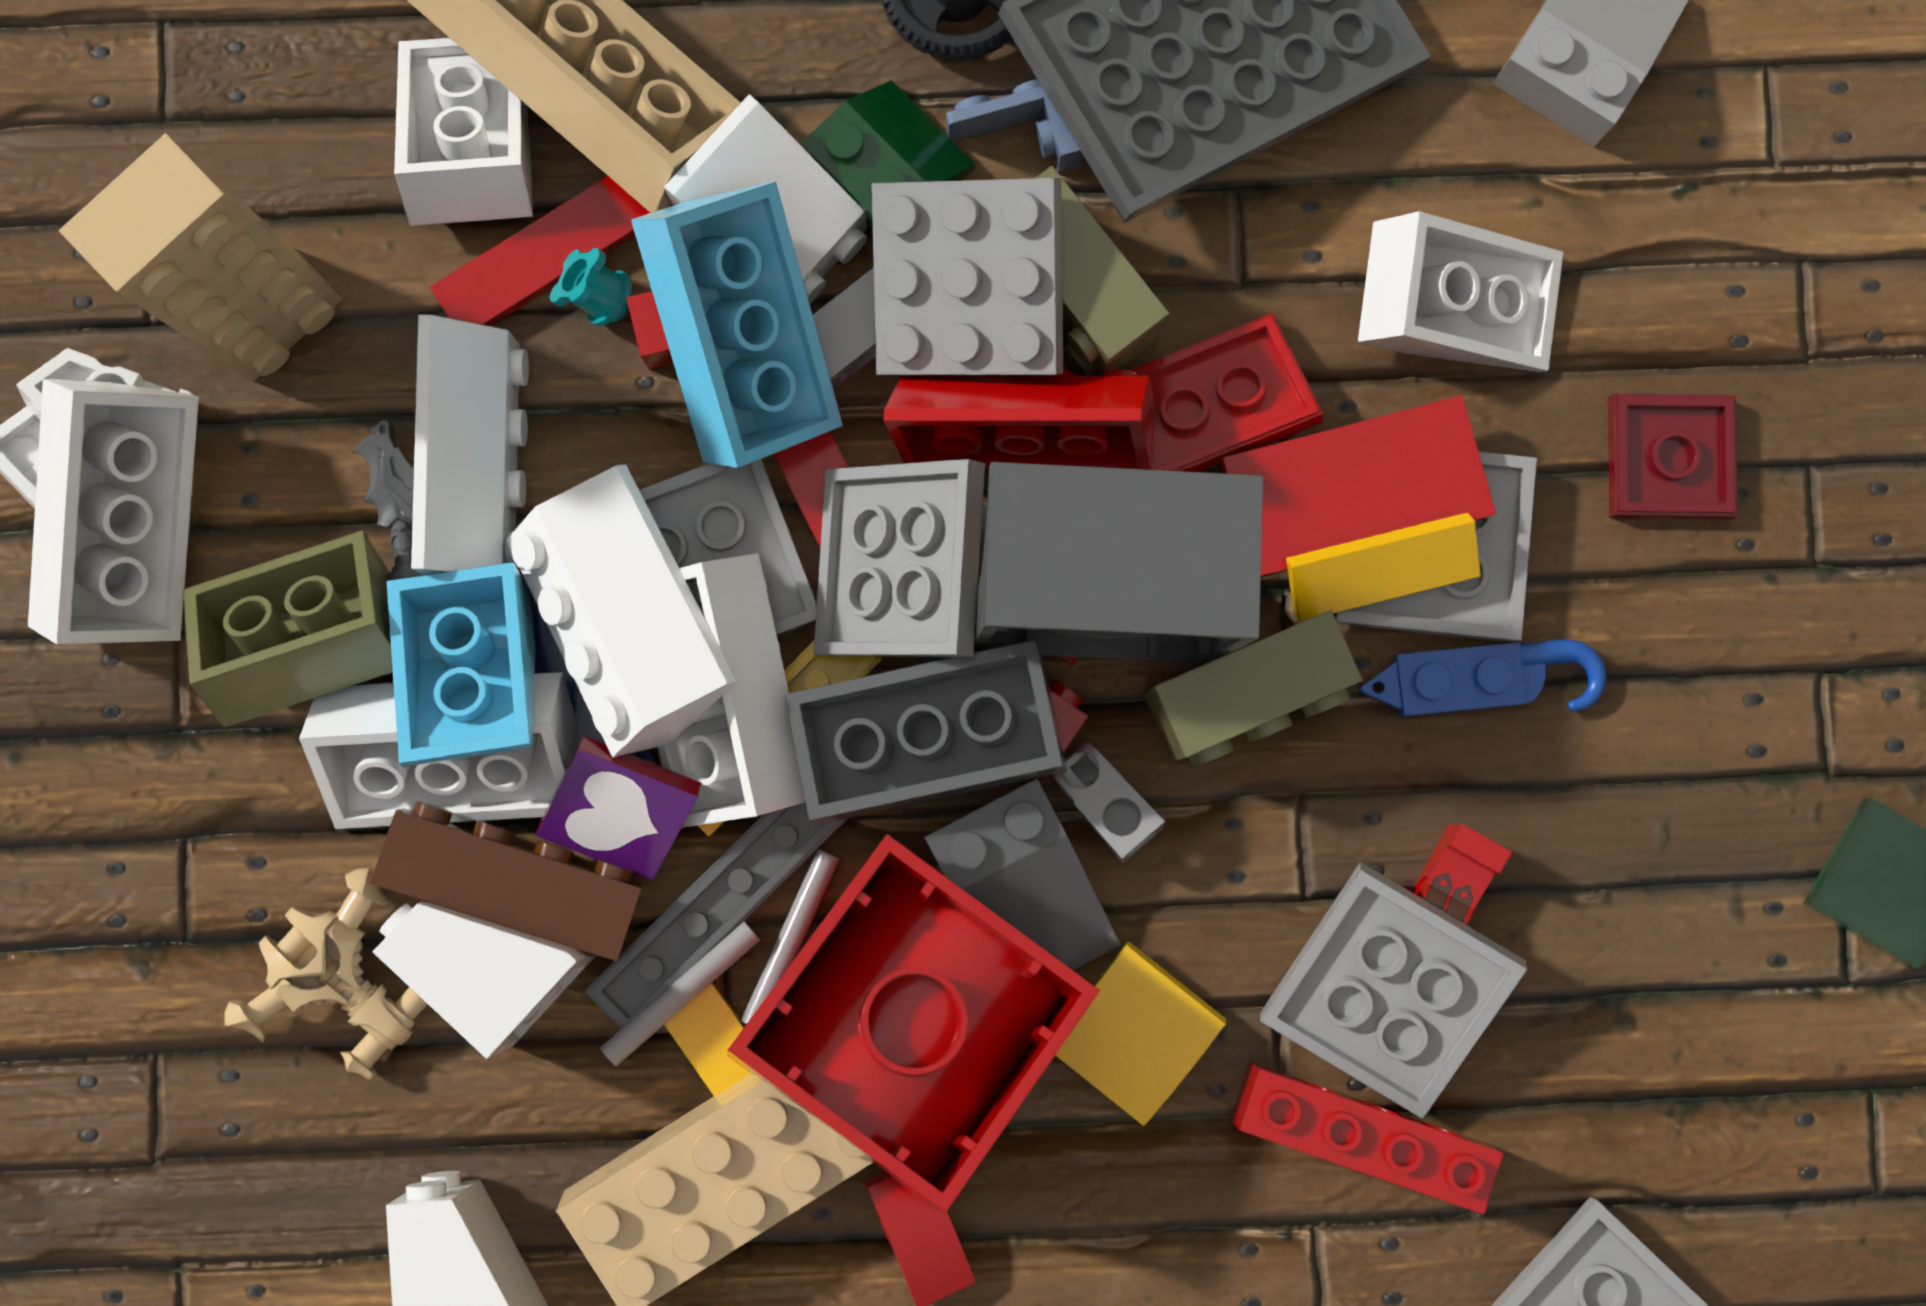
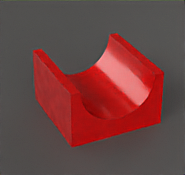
M886 834L728 1048L727 1057L747 1072L766 1082L837 1133L893 1176L911 1194L930 1208L947 1212L1100 990Z

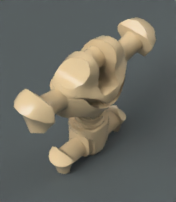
M370 867L356 868L345 874L347 887L351 891L337 914L329 911L317 915L296 907L289 909L285 916L294 927L285 937L277 943L266 935L259 942L261 952L267 963L268 974L265 981L269 988L248 1004L245 1001H229L224 1012V1026L240 1028L264 1042L267 1031L263 1023L286 1006L294 1013L299 1007L309 1008L312 1004L321 1006L327 1003L334 1006L336 1003L342 1005L341 1009L347 1011V1016L351 1017L348 1023L353 1026L360 1025L368 1032L352 1051L340 1052L345 1062L346 1072L358 1074L367 1080L377 1076L375 1070L371 1068L387 1049L392 1050L395 1046L403 1045L409 1040L413 1033L412 1028L416 1024L414 1019L426 1007L427 1003L410 987L394 1002L386 995L387 989L383 984L377 987L375 984L371 985L368 979L364 981L361 977L364 973L359 965L362 961L360 951L363 948L361 938L366 933L358 929L373 902L379 905L392 902L381 892L378 886L370 884L373 877Z

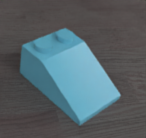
M514 562L387 581L399 764L402 767L533 747L535 640L530 589Z

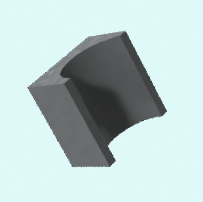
M991 462L989 467L988 503H983L974 653L1036 639L1043 656L1207 664L1259 638L1263 476Z

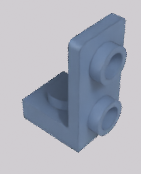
M1038 79L1020 84L1013 90V94L990 100L989 96L986 95L964 99L955 105V110L946 113V132L949 139L953 142L1042 118V120L1034 122V127L1043 158L1053 156L1059 174L1081 168L1083 154Z

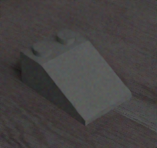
M1038 779L1019 787L925 837L945 877L1073 971L1121 946L1070 840Z

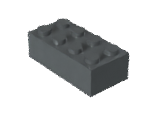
M1036 639L976 652L973 654V657H953L785 694L809 820L825 824L1067 772L1043 654Z

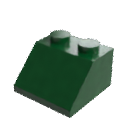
M892 80L846 100L801 142V146L865 211L867 228L872 233V183L962 181L975 169V163Z

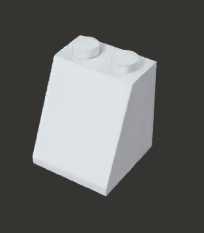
M748 95L664 188L672 206L694 199L776 181L809 304H811L826 285V280L823 279V276L838 260L842 264L848 263L866 242L867 236L863 233L867 229L865 211L751 95Z
M423 901L417 903L414 908L406 903L392 914L379 931L386 938L373 951L383 963L485 1059L513 1047L597 956L430 902L424 903Z
M442 1171L421 1176L422 1182L407 1185L406 1193L386 1205L392 1306H548L480 1179L461 1181L460 1171Z

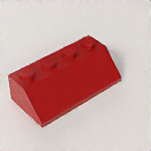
M1063 370L1061 374L1041 376H901L884 408L883 421L904 464L971 459L985 463V469H989L991 462L1151 470L1154 400L1149 375H1138L1130 370H1109L1102 376H1077L1067 370Z

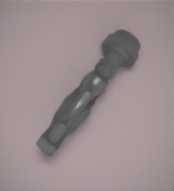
M381 420L376 426L369 428L372 433L352 451V453L361 455L368 463L370 469V484L364 502L373 504L377 508L379 513L377 525L391 531L389 533L392 548H394L395 566L392 567V571L386 574L387 581L424 576L411 569L414 468L401 447L395 446L393 438L394 428L391 422Z

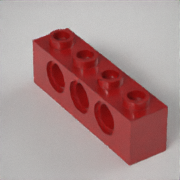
M1251 1061L1248 1063L1230 1121L1240 1131L1483 1215L1485 1214L1504 1154L1486 1142Z

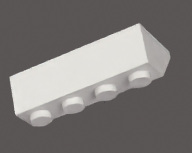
M418 315L411 569L423 575L514 562L512 552L506 540L516 530V507H524L526 501V477L523 470H517L518 446L526 445L528 436L526 411L519 409V386H527L529 358L527 350L520 349V343L506 329L435 315Z
M43 379L28 615L29 628L55 644L181 640L183 589L185 587L198 396L110 382Z
M626 464L616 465L535 506L506 540L512 552L513 560L521 570L538 605L540 615L547 623L565 660L567 670L574 678L592 715L594 725L601 733L612 758L671 744L737 682Z
M759 553L700 562L679 568L737 680L725 694L675 741L658 747L662 767L702 783L698 799L682 828L759 816L806 803L785 694H789Z
M563 672L534 674L533 747L402 767L399 764L394 683L352 685L314 698L299 740L335 829L390 826L395 810L405 808L413 811L416 801L453 812L450 822L543 817L577 748L576 716Z

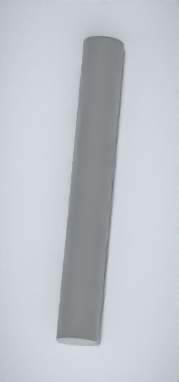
M817 849L741 1021L745 1024L748 1023L796 958L840 858Z
M745 921L741 923L602 1045L600 1049L604 1055L617 1067L758 943L760 938Z

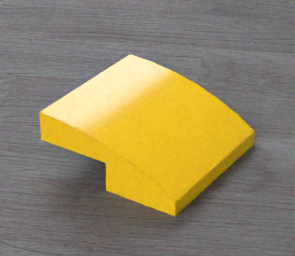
M1128 941L1092 984L1100 992L1055 1056L1141 1125L1145 1126L1208 1049L1225 1026L1227 1019Z

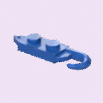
M1558 639L1397 654L1393 656V663L1359 687L1358 691L1399 710V717L1518 706L1534 701L1542 691L1545 681V665L1576 663L1585 669L1588 675L1586 691L1580 697L1570 700L1567 704L1571 712L1588 709L1599 700L1605 690L1607 673L1604 662L1595 649L1582 641ZM1375 682L1379 683L1382 687L1380 693L1373 691V684Z

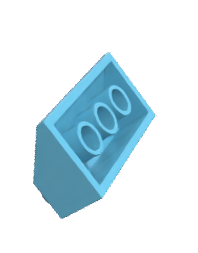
M776 181L686 201L631 219L704 463L739 468L843 426Z

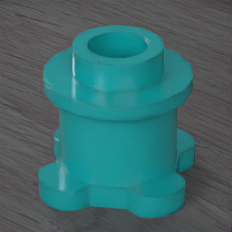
M593 248L588 253H583L576 249L565 259L563 272L558 283L550 293V300L559 307L564 306L567 302L573 303L587 313L590 323L601 327L610 322L620 320L628 312L629 307L626 297L633 296L631 292L632 279L624 271L617 270L613 272L604 266L606 254L600 249Z

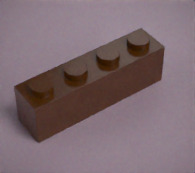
M416 801L413 811L405 808L395 810L370 884L607 959L618 960L643 886L631 881L634 870L598 859L595 869L571 862L574 851L542 840L537 841L535 850L510 842L513 831L477 820L474 831L451 824L450 820L453 812L424 802Z

